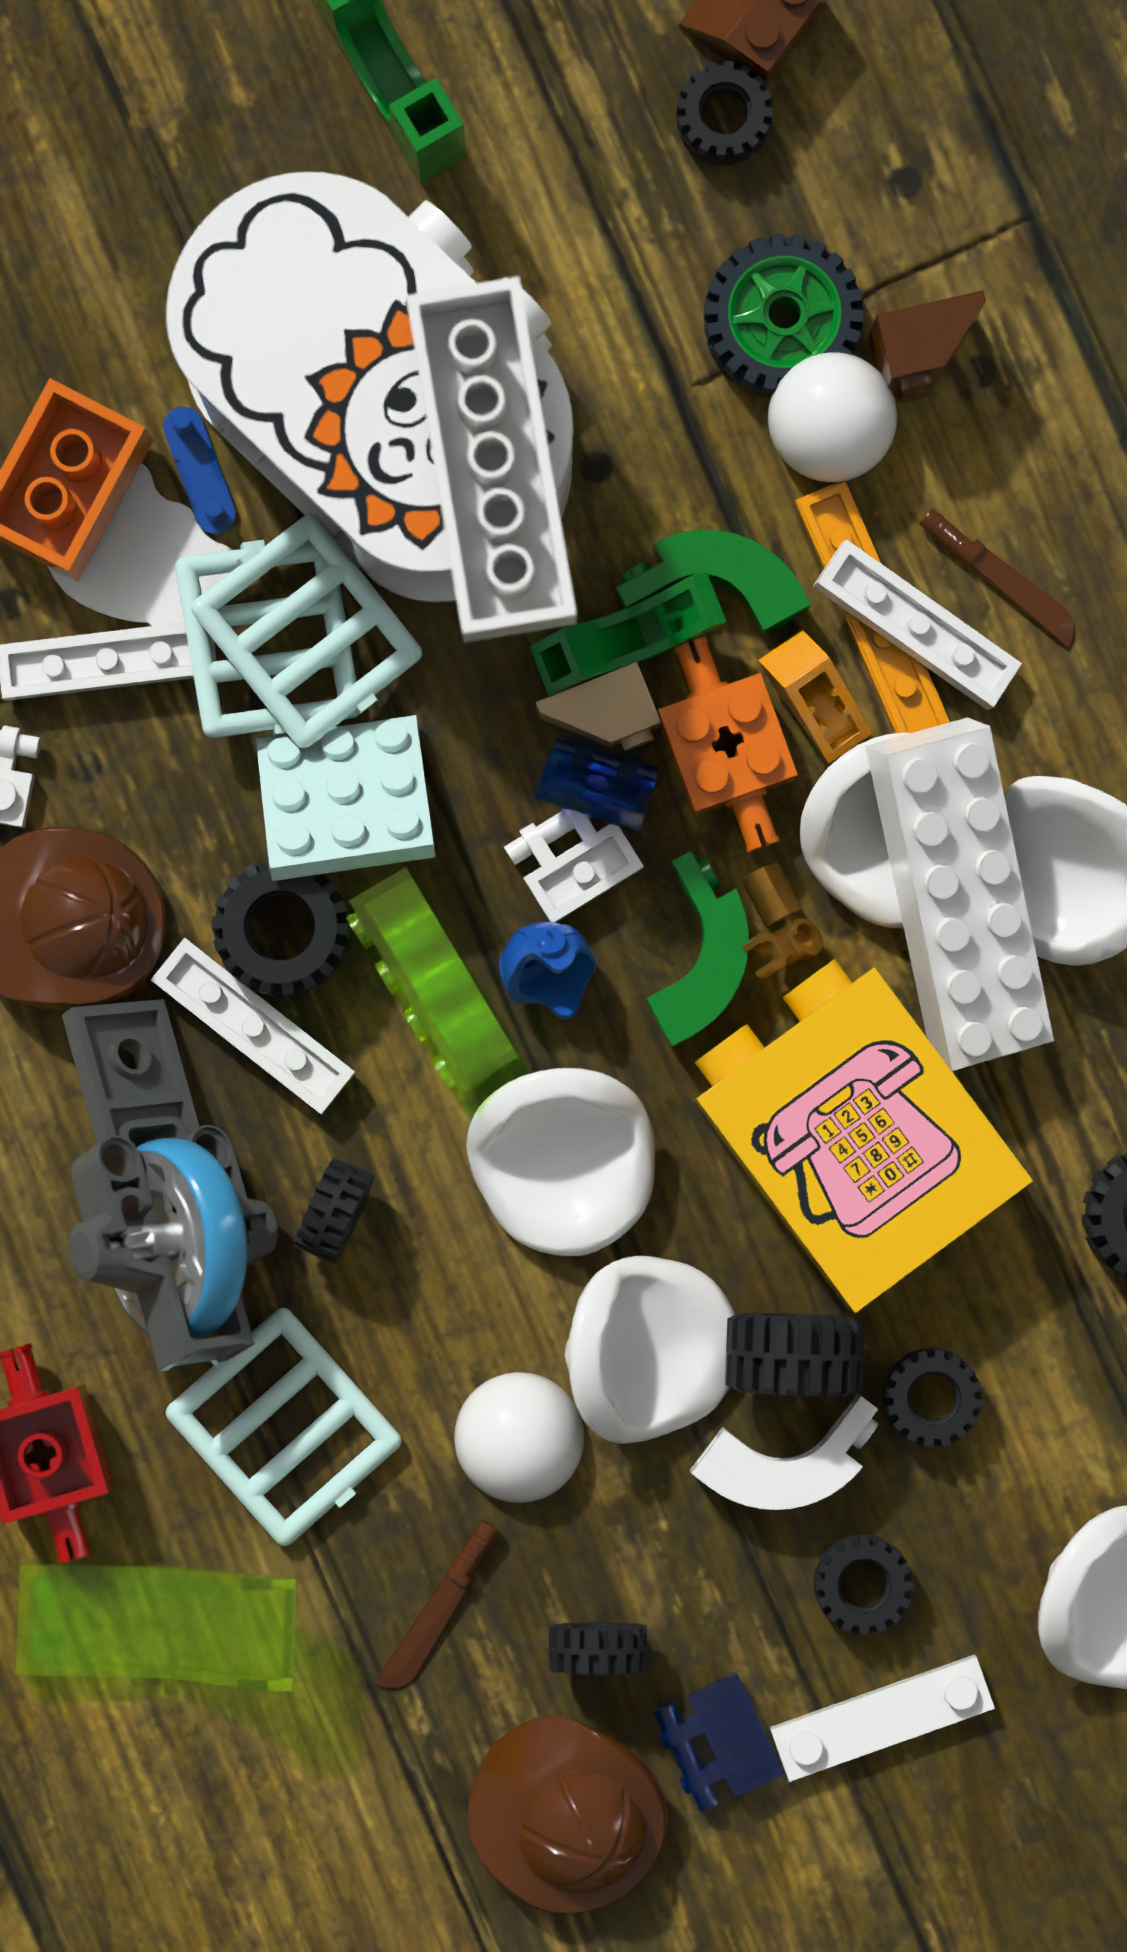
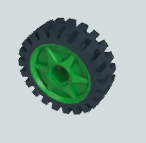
M783 233L771 234L769 239L762 240L760 237L750 241L748 246L744 248L739 247L717 270L710 284L704 305V331L711 355L715 357L717 366L724 374L727 373L732 378V382L740 388L744 386L750 389L752 394L762 397L763 394L772 396L779 380L784 378L795 365L808 357L833 352L854 355L860 341L864 318L863 298L860 288L856 285V277L850 268L847 269L845 267L843 259L836 252L832 254L826 250L825 244L817 240L814 243L806 241L805 236L794 234L792 238L783 237ZM788 306L797 314L798 322L790 328H779L771 322L768 313L774 307Z

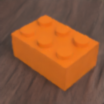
M49 378L0 470V542L79 582L154 441L146 427Z

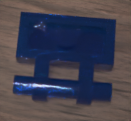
M557 736L541 777L535 799L554 804L562 809H570L602 819L613 825L640 831L660 768L639 762L641 756L625 752L624 756H620L593 747L595 742L579 737L576 742Z
M737 1671L687 1694L696 1715L681 1721L673 1702L667 1703L653 1711L661 1728V1731L658 1732V1737L664 1749H671L682 1773V1776L678 1778L685 1794H692L700 1812L719 1803L711 1785L716 1781L726 1777L734 1797L784 1774ZM702 1733H705L717 1760L706 1765L701 1764L690 1740Z

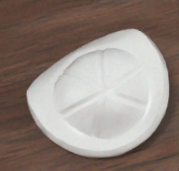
M909 732L875 737L855 746L838 758L814 785L805 803L800 823V843L803 856L820 885L862 919L888 928L904 927L865 746L910 734Z
M1032 776L1017 780L1009 787L1004 797L1036 955L1053 963L1078 966L1094 964L1119 954L1127 948V805L1098 789L1068 778Z
M555 1068L524 1075L508 1082L492 1093L479 1106L470 1123L466 1148L475 1183L501 1227L517 1242L529 1248L561 1256H581L594 1253L623 1236L638 1221L649 1203L655 1177V1138L649 1115L641 1100L631 1089L604 1073L582 1068Z
M632 1256L605 1266L595 1273L588 1282L576 1306L564 1356L578 1411L583 1421L599 1437L617 1444L650 1440L697 1422L714 1410L730 1388L725 1385L727 1318L734 1316L735 1312L726 1295L713 1279L702 1271L681 1262L652 1256Z
M1127 1505L1114 1507L1098 1514L1074 1535L1063 1552L1057 1556L1050 1566L1048 1580L1038 1613V1634L1041 1646L1049 1662L1059 1672L1081 1682L1127 1689Z

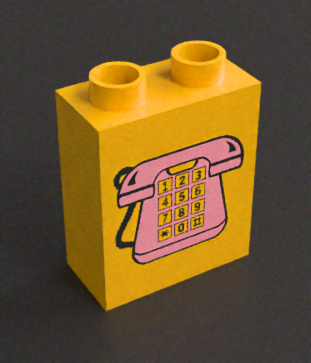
M834 959L782 997L800 1022L775 1041L764 1047L748 1024H746L694 1062L712 1087L693 1100V1102L847 1310L856 1313L1033 1180L875 967L852 983Z

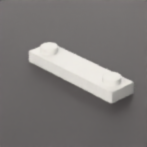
M847 539L839 545L812 586L986 710L995 706L1022 664Z
M184 622L0 644V684L4 701L194 678ZM209 635L212 658L214 662L217 661L215 641Z
M185 937L151 979L152 982L321 1115H323L356 1073Z
M975 1655L771 1726L770 1730L788 1781L790 1782L995 1709L978 1659Z

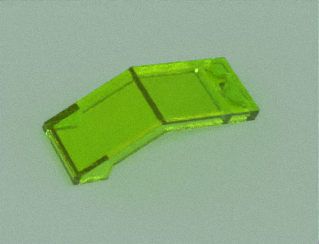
M20 1563L16 1675L172 1678L235 1686L237 1690L293 1691L296 1578L185 1566Z

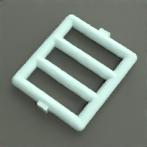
M314 514L303 516L259 550L257 546L253 547L238 559L237 562L240 566L194 600L191 606V611L295 744L301 748H307L314 744L354 711L359 715L378 700L375 697L378 692L418 662L422 656V649L319 517ZM309 540L329 566L238 636L218 610ZM343 583L362 609L272 679L253 656L252 652ZM374 626H377L396 651L313 717L305 721L286 695Z
M264 540L243 542L239 550L182 557L175 565L202 729L204 734L210 738L272 730L273 736L287 734L268 708L222 715L217 683L242 680L244 678L229 659L213 662L209 635L191 611L194 600L202 595L199 577L231 573L240 566L237 562L238 559L255 546L259 550L265 546ZM308 540L276 566L314 562L317 575L329 565ZM340 585L299 616L306 617L323 614L327 636L346 622ZM288 597L222 606L218 611L230 627L254 624ZM351 646L322 667H332L337 697L357 682ZM311 648L257 655L254 657L269 676L278 675ZM334 699L293 706L303 719L307 721ZM354 711L345 719L355 718L358 714Z
M278 1308L251 1332L254 1341L253 1346L228 1361H210L213 1366L168 1405L166 1417L275 1542L281 1546H288L335 1504L341 1508L357 1493L353 1488L400 1447L401 1436L293 1313L287 1308ZM282 1334L303 1359L213 1438L192 1413ZM318 1375L339 1400L249 1479L228 1454ZM354 1415L375 1440L285 1520L264 1495Z

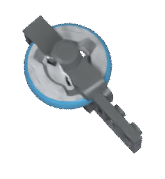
M165 1000L72 1007L62 1015L96 1140V1145L80 1155L74 1161L71 1169L72 1182L83 1219L82 1222L73 1227L68 1241V1253L73 1271L84 1281L106 1285L115 1289L127 1314L142 1330L148 1333L158 1371H165L174 1366L206 1361H228L254 1345L241 1292L245 1280L246 1267L269 1256L275 1249L278 1227L273 1210L266 1202L247 1197L233 1145L224 1131L214 1125L199 1126ZM118 1047H123L133 1054L136 1060V1069H130L121 1062L118 1055ZM153 1139L138 1147L131 1142L133 1140ZM173 1205L176 1209L177 1214L173 1213ZM208 1335H211V1338L201 1339Z

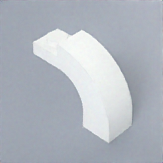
M856 1394L816 1446L800 1455L786 1458L760 1454L722 1427L692 1466L690 1472L720 1495L749 1507L781 1510L806 1506L818 1502L842 1488L863 1467L846 1452L851 1445L860 1449L871 1437L879 1424L872 1417L879 1409L859 1394Z

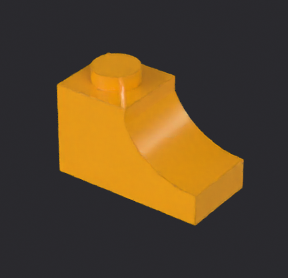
M803 630L758 660L780 699L793 713L818 753L828 764L872 734L832 660Z

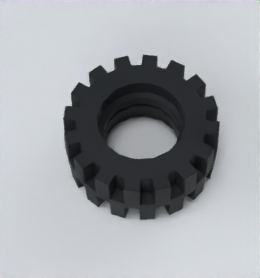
M725 61L724 65L717 66L716 62L707 64L705 70L700 71L698 69L691 74L688 83L685 82L681 89L676 110L677 128L680 131V138L684 145L687 144L691 148L690 153L697 158L700 155L706 158V163L715 165L716 161L724 162V166L733 165L734 161L739 159L743 162L749 159L754 151L758 152L763 146L766 137H768L773 116L772 96L770 90H766L764 86L765 81L760 75L755 77L751 73L750 67L744 64L741 68L735 67L733 61ZM719 93H728L740 98L747 110V120L743 127L731 134H718L710 130L704 123L701 113L702 107L711 96Z
M333 1158L324 1171L323 1177L319 1181L316 1191L309 1202L308 1209L303 1216L302 1224L296 1235L295 1247L336 1264L362 1214L375 1175L352 1164Z
M926 1348L905 1355L904 1358L897 1361L891 1368L892 1370L884 1383L883 1405L892 1426L907 1440L926 1447H943L964 1438L972 1426H975L983 1404L981 1397L982 1388L975 1371L961 1357L943 1349ZM937 1374L945 1377L951 1383L955 1391V1402L947 1416L939 1420L928 1421L914 1413L910 1405V1392L912 1386L919 1378L925 1375Z
M852 1534L833 1542L832 1546L820 1556L813 1576L815 1597L825 1616L842 1630L849 1633H858L859 1635H869V1633L873 1632L880 1633L887 1630V1627L891 1624H896L902 1618L901 1615L905 1609H908L911 1602V1592L913 1591L911 1570L902 1553L885 1539L871 1534ZM854 1562H873L881 1568L885 1575V1592L880 1600L871 1606H854L846 1601L841 1594V1575Z
M570 1622L549 1625V1671L580 1675H618L645 1672L647 1670V1626L624 1622Z

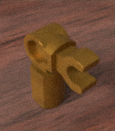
M778 862L756 870L741 881L765 928L771 927L774 931L772 933L762 932L742 946L745 953L756 950L763 956L765 966L755 972L758 978H767L783 967L796 968L822 950L823 938L821 933L810 920L800 918L798 913L802 908Z

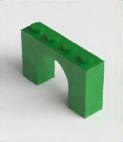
M312 0L419 182H425L466 158L463 121L437 78L426 83L416 68L387 14L383 0Z

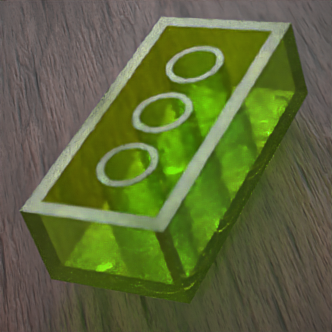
M406 867L349 900L355 913L347 917L349 924L365 949L375 944L383 960L374 966L393 996L400 991L404 993L411 1007L402 1013L420 1042L429 1037L432 1040L439 1054L430 1060L448 1089L458 1084L461 1091L466 1093L519 1061L517 1053Z

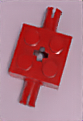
M31 1343L16 1347L15 1351L14 1348L0 1352V1360L12 1400L7 1401L8 1407L0 1409V1519L2 1525L40 1514V1518L46 1517L58 1557V1564L71 1561V1559H74V1555L76 1559L92 1554V1551L89 1548L77 1507L82 1505L81 1501L111 1492L115 1489V1485L86 1386L82 1384L50 1394L49 1389L43 1390L32 1353ZM15 1352H16V1354H17V1358H18V1361H19L20 1368H19V1366H18V1362H17V1359H16ZM39 1439L43 1440L45 1446H54L56 1450V1456L50 1459V1468H47L44 1460L34 1461L32 1457V1451L40 1447ZM69 1538H70V1540H71V1544H72V1547H73L74 1554H73V1552H72V1548H71V1545H70Z

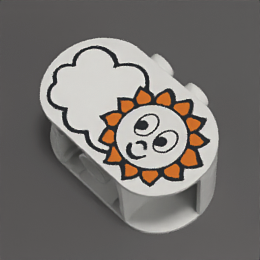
M298 172L274 176L256 182L223 201L206 217L187 242L172 275L166 313L168 337L178 365L188 379L195 402L212 427L304 515L314 514L319 517L353 562L375 583L393 594L415 601L431 603L457 601L406 295L477 284L470 277L474 270L464 257L472 249V246L459 228L443 212L426 200L407 217L393 202L375 188L341 175L323 172ZM521 288L561 521L569 497L572 476V410L563 377L555 361L548 353L552 348V344L544 332L552 325V322L543 309Z

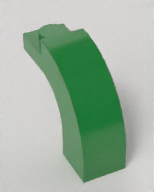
M720 530L680 532L654 542L652 552L659 565L652 568L649 562L646 561L628 570L620 576L623 584L616 588L615 594L621 607L626 609L664 591L691 575L707 571L712 584L728 590L742 603L761 637L807 613L811 606L795 575L773 552L749 538Z
M706 571L691 575L664 591L621 611L592 621L562 628L529 647L547 694L550 697L637 662L638 666H642L673 653L674 648L688 642L690 645L693 643V640L706 637L705 633L726 623V619Z
M691 851L673 860L670 866L698 916L702 930L700 955L695 966L685 977L645 1000L670 1048L701 1032L719 1016L737 991L748 959V952L745 953L742 946L749 941V929L743 903L737 890L734 889L717 899L712 890L720 887V884L706 858L696 861Z

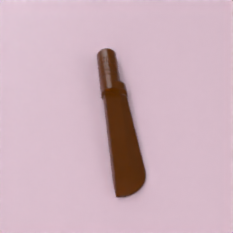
M932 508L919 523L920 526L932 534L934 538H937L940 543L947 547L949 551H952L967 566L970 565L1054 639L1068 648L1073 639L1074 624L1067 609L988 550L978 539L972 542Z
M485 1520L480 1522L474 1534H472L459 1553V1556H457L446 1572L445 1578L381 1671L375 1684L385 1688H398L408 1684L415 1678L465 1591L473 1583L474 1578L471 1574L475 1567L478 1566L500 1533L491 1523Z

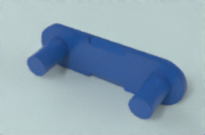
M177 407L171 410L165 417L163 430L196 521L202 530L210 534L224 533L234 524L236 512L203 420L197 411L189 407Z

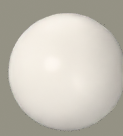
M839 352L814 355L799 362L784 378L779 380L776 390L771 396L768 409L769 432L778 454L796 472L807 478L822 482L848 481L871 470L881 461L890 448L897 428L895 397L892 390L887 387L883 375L865 360L854 355Z
M513 1372L489 1379L469 1395L457 1417L454 1443L461 1468L477 1488L489 1496L502 1501L526 1503L551 1495L571 1478L582 1456L584 1428L581 1415L575 1403L560 1386L540 1375Z

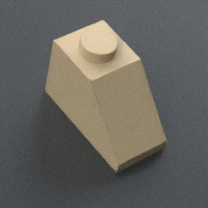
M637 662L536 702V709L540 719L609 748L622 744L624 751L638 748L653 741L652 731L659 729L661 726V720Z

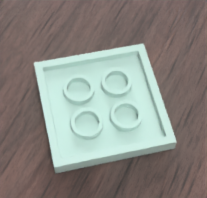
M416 715L334 727L307 748L297 746L288 734L256 738L269 868L272 881L436 857Z

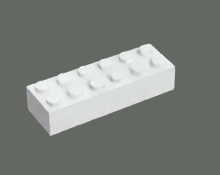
M513 277L406 295L464 643L576 624V609L520 278Z
M967 717L865 746L927 1039L952 1071L1053 1042L1054 1038L990 726Z

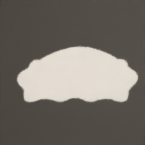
M141 463L79 582L50 567L48 568L63 591L80 604L114 618L140 623L148 622L151 626L184 622L175 570L176 562L186 556L231 551L233 549L215 542L207 536L198 525L195 515L189 507L169 501L161 496L154 486L150 471ZM229 573L199 577L201 593H205Z

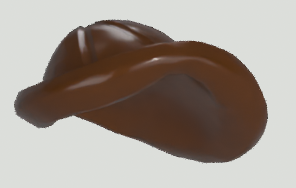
M71 826L50 827L31 831L12 839L0 848L1 996L42 1009L68 1011L72 1007L114 1003L134 992L146 980L155 968L164 946L166 909L161 890L152 872L134 851L105 833Z
M543 1716L529 1720L515 1727L499 1739L485 1755L475 1777L468 1804V1828L475 1851L491 1876L508 1893L521 1902L535 1909L556 1914H580L594 1911L620 1900L633 1891L646 1878L658 1861L666 1840L668 1827L667 1804L662 1790L649 1768L636 1755L613 1738L579 1721L561 1716Z

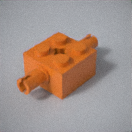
M707 637L693 640L692 644L699 663L695 662L688 642L674 648L691 694L687 695V699L658 709L657 713L661 720L660 728L692 816L696 817L724 806L733 808L746 844V851L749 853L762 847L755 826L760 830L765 847L780 841L763 796L768 794V790L795 781L798 774L761 673L730 684L726 681L721 682L707 644ZM726 733L729 739L738 738L740 744L735 749V757L728 758L725 751H714L713 746L718 743L719 734Z

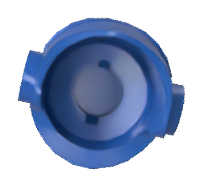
M537 922L519 928L513 933L499 960L502 984L513 1001L521 1004L533 1003L543 1005L548 1009V1013L554 1014L560 1019H567L576 1014L585 988L597 966L584 936L570 925H561L555 922Z

